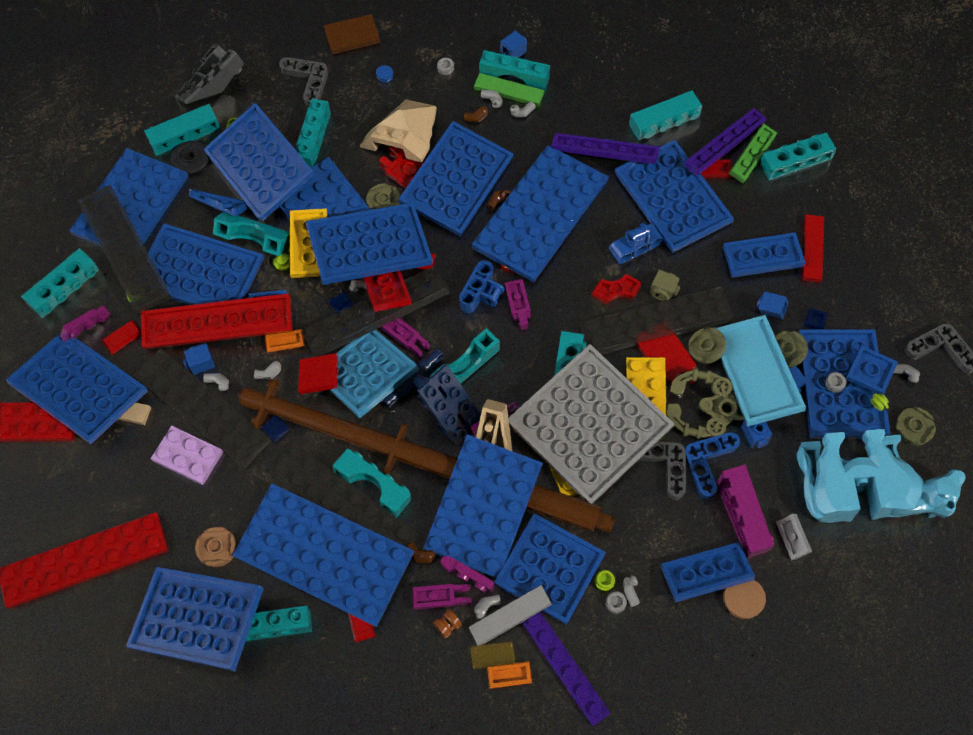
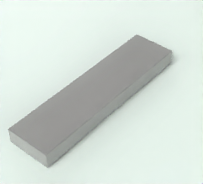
M540 585L469 626V629L477 645L480 647L551 606L552 603L544 588Z

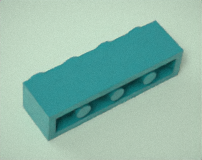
M689 91L632 113L629 126L638 140L649 138L658 132H664L671 127L680 126L686 121L697 119L700 116L702 104L694 92Z
M207 104L144 130L155 155L158 156L176 148L183 142L194 141L218 131L220 126L210 104Z

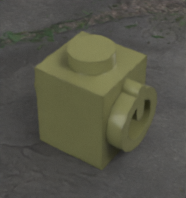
M659 270L651 285L650 293L657 300L671 301L673 295L677 296L681 286L678 285L680 278L676 277L673 273Z

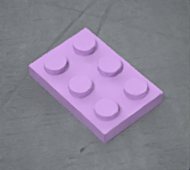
M171 426L150 459L203 485L223 454V451L212 444Z

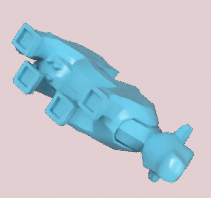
M885 429L867 430L863 434L862 440L865 443L864 448L867 451L868 458L858 457L849 461L840 458L839 448L845 438L844 432L825 434L822 439L824 448L821 455H819L821 449L820 441L802 442L797 452V461L805 475L804 496L807 508L814 518L824 523L851 522L860 510L857 493L864 491V489L867 495L871 520L928 513L929 518L936 516L946 518L951 516L956 510L961 486L966 477L961 470L952 469L946 475L925 481L907 462L899 457L897 445L901 441V435L884 436Z

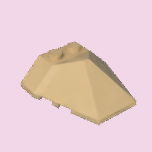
M411 100L403 101L367 133L360 147L376 151L380 144L402 148L406 159L422 162L430 149V137H432L436 106Z

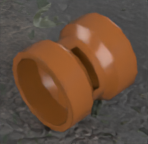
M450 609L444 612L442 618H437L433 621L434 626L445 639L451 635V631L462 626L458 617Z

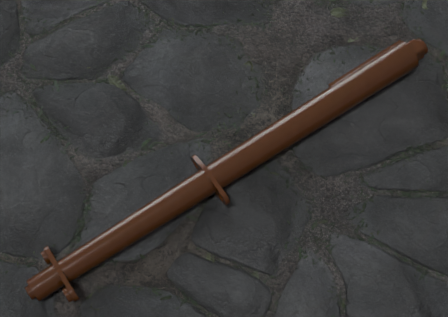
M270 379L268 381L267 393L249 387L239 392L238 400L240 405L258 411V414L254 415L251 422L255 429H261L268 413L387 456L388 460L384 474L390 475L396 460L450 479L458 459L457 457L404 440L408 424L403 423L397 437L275 397L280 384L278 379ZM537 484L534 486L526 510L591 533L594 532V529L610 533L615 520L611 515L600 512L602 506L590 504L587 501Z

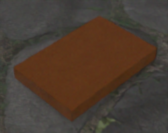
M372 14L323 25L332 55L381 43Z

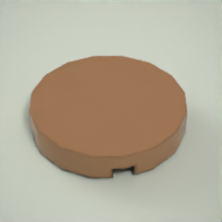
M223 527L206 529L198 537L195 544L196 556L204 565L213 568L225 566L233 559L234 556L232 555L237 548L236 539L231 532Z
M753 580L725 588L723 600L725 607L733 616L739 619H751L764 609L766 596L762 586Z

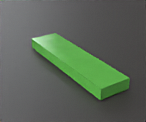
M479 73L474 84V90L497 91L503 98L525 104L531 101L536 107L540 106L544 95V90Z
M763 123L729 174L741 183H744L777 135V132Z

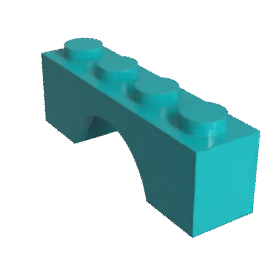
M484 50L479 63V73L497 78L501 75H513L522 79L527 86L545 91L549 81L550 65Z
M226 212L214 218L213 235L228 240L237 238L253 240L262 246L264 252L277 256L282 255L289 249L290 232L239 215L233 216Z
M486 328L472 340L469 348L459 359L448 365L460 384L500 351V340ZM437 369L433 374H431L430 377L433 376L439 369Z
M347 448L334 463L333 473L348 484L359 480L374 483L381 491L380 508L396 519L411 501V494L408 488L404 485L399 486L389 474L381 473L372 462L367 463L363 460L360 453L357 451L352 452Z

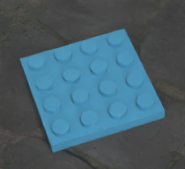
M370 326L337 352L339 357L338 387L330 389V391L357 417L361 418L414 375L419 368L417 364Z

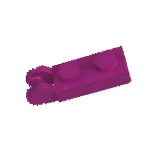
M394 313L380 324L381 330L407 350L409 349L417 358H420L423 354L414 345L416 342L425 350L431 347L427 340L420 336V333Z
M448 555L441 558V564L448 572H457V577L465 582L468 580L476 583L474 587L484 593L486 590L489 592L493 591L495 585L490 579L456 559L450 558Z
M445 584L413 587V609L470 604L472 602L469 597L454 598V592L470 591V585Z

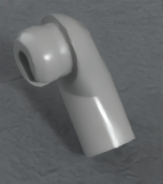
M481 91V98L490 99L494 108L501 107L503 100L497 91Z
M531 101L524 108L512 105L510 107L511 115L514 117H526L536 106Z
M353 279L350 282L349 289L353 292H358L359 288L366 289L363 279Z
M273 361L265 370L255 369L254 379H274L281 371L280 362Z
M631 575L623 580L627 600L630 606L633 607L638 605L640 601L633 586L638 585L637 578Z
M499 594L480 599L474 609L477 619L482 620L487 617L486 611L489 607L501 605Z

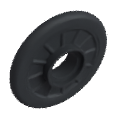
M186 141L179 144L171 154L173 167L183 170L188 174L199 172L209 161V156L203 150L206 146L197 141ZM188 155H195L192 160H186Z

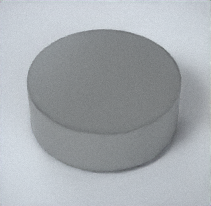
M450 58L440 59L437 62L438 72L442 75L451 74L454 71V62Z
M833 372L825 380L826 388L834 393L841 392L846 386V378L841 373Z
M620 592L610 593L606 598V608L614 614L623 612L627 605L626 597Z

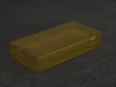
M512 642L471 647L473 669L515 663Z

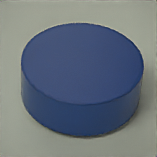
M387 65L378 67L376 70L377 79L383 83L391 81L393 79L392 68Z

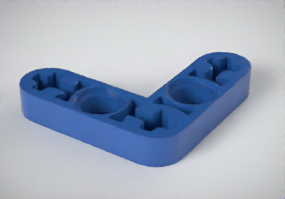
M725 433L687 445L685 449L686 463L697 491L702 498L710 499L717 491V484L707 459L736 451L740 444V438L735 433ZM728 439H730V441H734L733 446H731L730 443L725 444ZM707 444H715L717 451L710 452L707 449ZM691 449H693L694 452L700 451L697 453L696 457H694L693 454H689ZM698 466L703 467L706 470V474L698 475L695 472V468ZM706 478H709L706 480L707 487L712 488L710 493H708L707 490H703L705 487L704 480Z

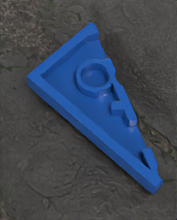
M189 189V197L233 216H237L249 209L244 200Z

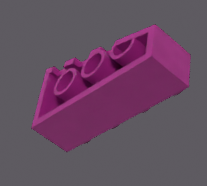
M746 464L723 471L717 482V489L746 557L750 558L769 552L774 546V538L766 525V520L759 505Z

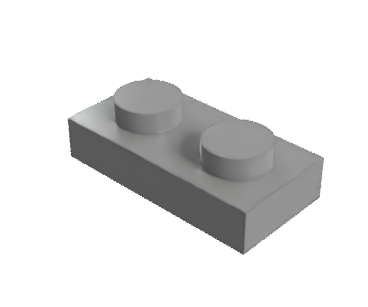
M791 514L776 522L791 560H796L812 552L797 514Z

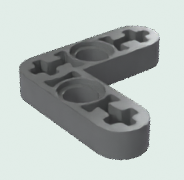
M289 57L280 60L279 66L283 74L309 78L303 94L306 106L309 107L311 101L309 99L311 98L321 99L328 77V69L324 63ZM303 66L308 67L306 71L299 70ZM315 82L320 83L318 87H312L311 85Z
M942 324L910 341L905 348L907 357L919 359L943 346L963 372H973V351L952 325ZM925 338L933 339L935 345L927 344ZM921 345V348L918 351L911 350L912 348L915 349ZM952 345H959L962 352L953 350Z
M657 442L653 447L659 448L662 454L654 456L650 449L647 451V455H643L638 461L666 462L667 495L672 500H679L686 491L685 448L680 443ZM674 449H677V452H679L677 461H674L675 454L672 453ZM671 468H680L682 472L681 475H673L671 473ZM675 481H678L677 488L681 490L678 494H675V491L672 490Z

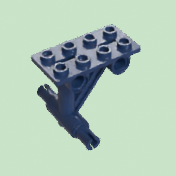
M436 348L426 359H420L416 363L419 370L385 397L382 402L386 407L391 408L399 398L406 397L416 387L418 389L417 392L420 394L417 397L425 408L432 411L439 421L437 426L440 431L451 438L455 445L459 446L465 440L466 435L472 433L471 426L480 421L481 414L448 365H443L433 376L427 377L433 371V367L445 357Z

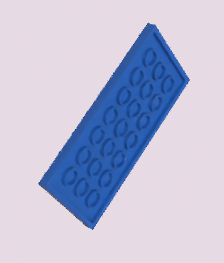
M547 145L472 243V249L534 283L607 183L609 176Z
M271 484L232 556L377 627L414 551L277 485Z

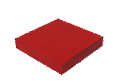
M337 353L300 359L298 382L300 394L336 389L338 387L339 357Z

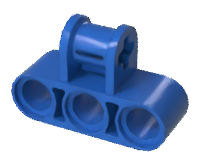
M641 223L639 227L627 230L624 237L614 241L609 246V250L617 262L622 264L657 247L664 239L654 224L646 226L644 223Z
M486 260L479 262L460 293V309L463 312H473L479 302L494 307L498 303L497 299L500 294H503L505 291L502 285L492 281L493 265L491 262ZM471 300L472 302L465 303L464 301Z

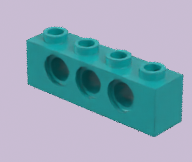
M311 99L295 148L310 167L316 163L331 115L329 103L324 100Z
M827 132L816 134L811 138L801 139L790 145H783L779 149L766 151L762 155L759 164L768 180H772L831 160L836 147Z
M79 248L21 297L32 310L43 318L59 303L65 301L71 293L78 290L84 282L92 278L99 269L95 262Z
M561 331L554 376L586 348L587 342H583L584 334ZM573 352L575 356H569L567 353Z
M308 606L255 613L246 641L312 632L311 611Z

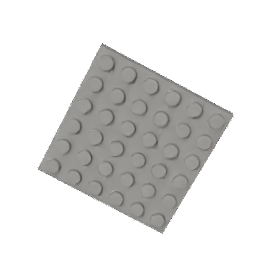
M591 344L508 418L509 426L590 504L594 503L675 425Z

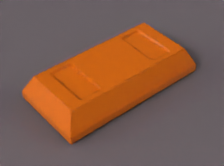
M303 329L265 335L267 353L305 346Z
M529 661L487 667L490 689L532 683Z

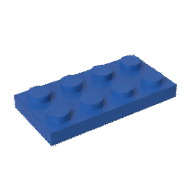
M796 232L723 244V250L732 278L805 266V260Z
M739 542L661 563V570L675 602L755 579V575Z

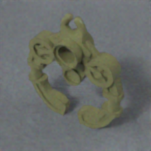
M694 368L692 371L679 375L671 383L670 393L679 396L685 390L686 382L691 380L696 382L697 378L704 379L705 384H712V392L715 395L703 398L699 402V409L709 414L712 419L707 421L705 427L699 425L697 429L690 428L689 423H684L680 419L681 408L679 404L667 405V417L675 424L674 427L683 433V436H696V439L715 437L724 434L726 426L733 419L744 420V416L738 414L740 406L731 392L732 383L729 379L720 377L709 370L704 372ZM723 404L730 407V413L723 412Z

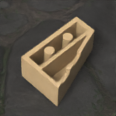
M487 399L482 408L476 438L512 451L507 404Z

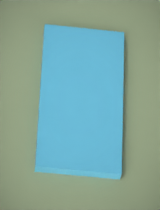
M766 315L715 328L726 339V351L720 359L728 379L732 383V389L747 426L805 411L806 406Z

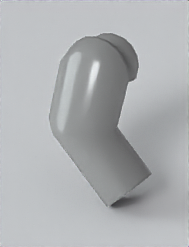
M897 364L893 373L909 375L908 380L910 382L919 381L920 372L907 364Z
M204 373V383H216L220 391L228 390L229 380L223 374Z

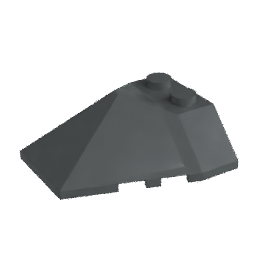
M213 44L200 60L202 65L198 70L196 68L193 70L194 76L189 82L186 81L175 98L188 104L222 93L232 77L241 72L244 64L234 50L229 49L225 52L220 46Z

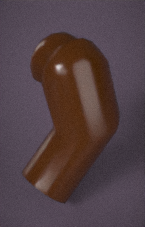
M481 106L474 113L465 112L464 121L481 122L488 115L487 107Z
M500 190L494 192L486 207L489 210H494L498 203L505 202L511 194L510 191Z
M414 542L407 545V548L414 551L412 558L417 563H431L436 558L433 550H419Z

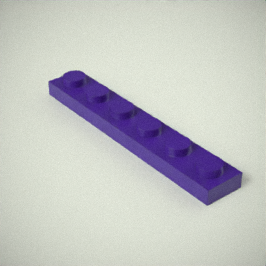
M753 108L686 160L684 166L694 175L699 176L765 123L767 118Z
M555 133L551 145L552 149L561 152L656 164L660 147Z
M541 612L521 622L591 726H595L608 717L611 713Z

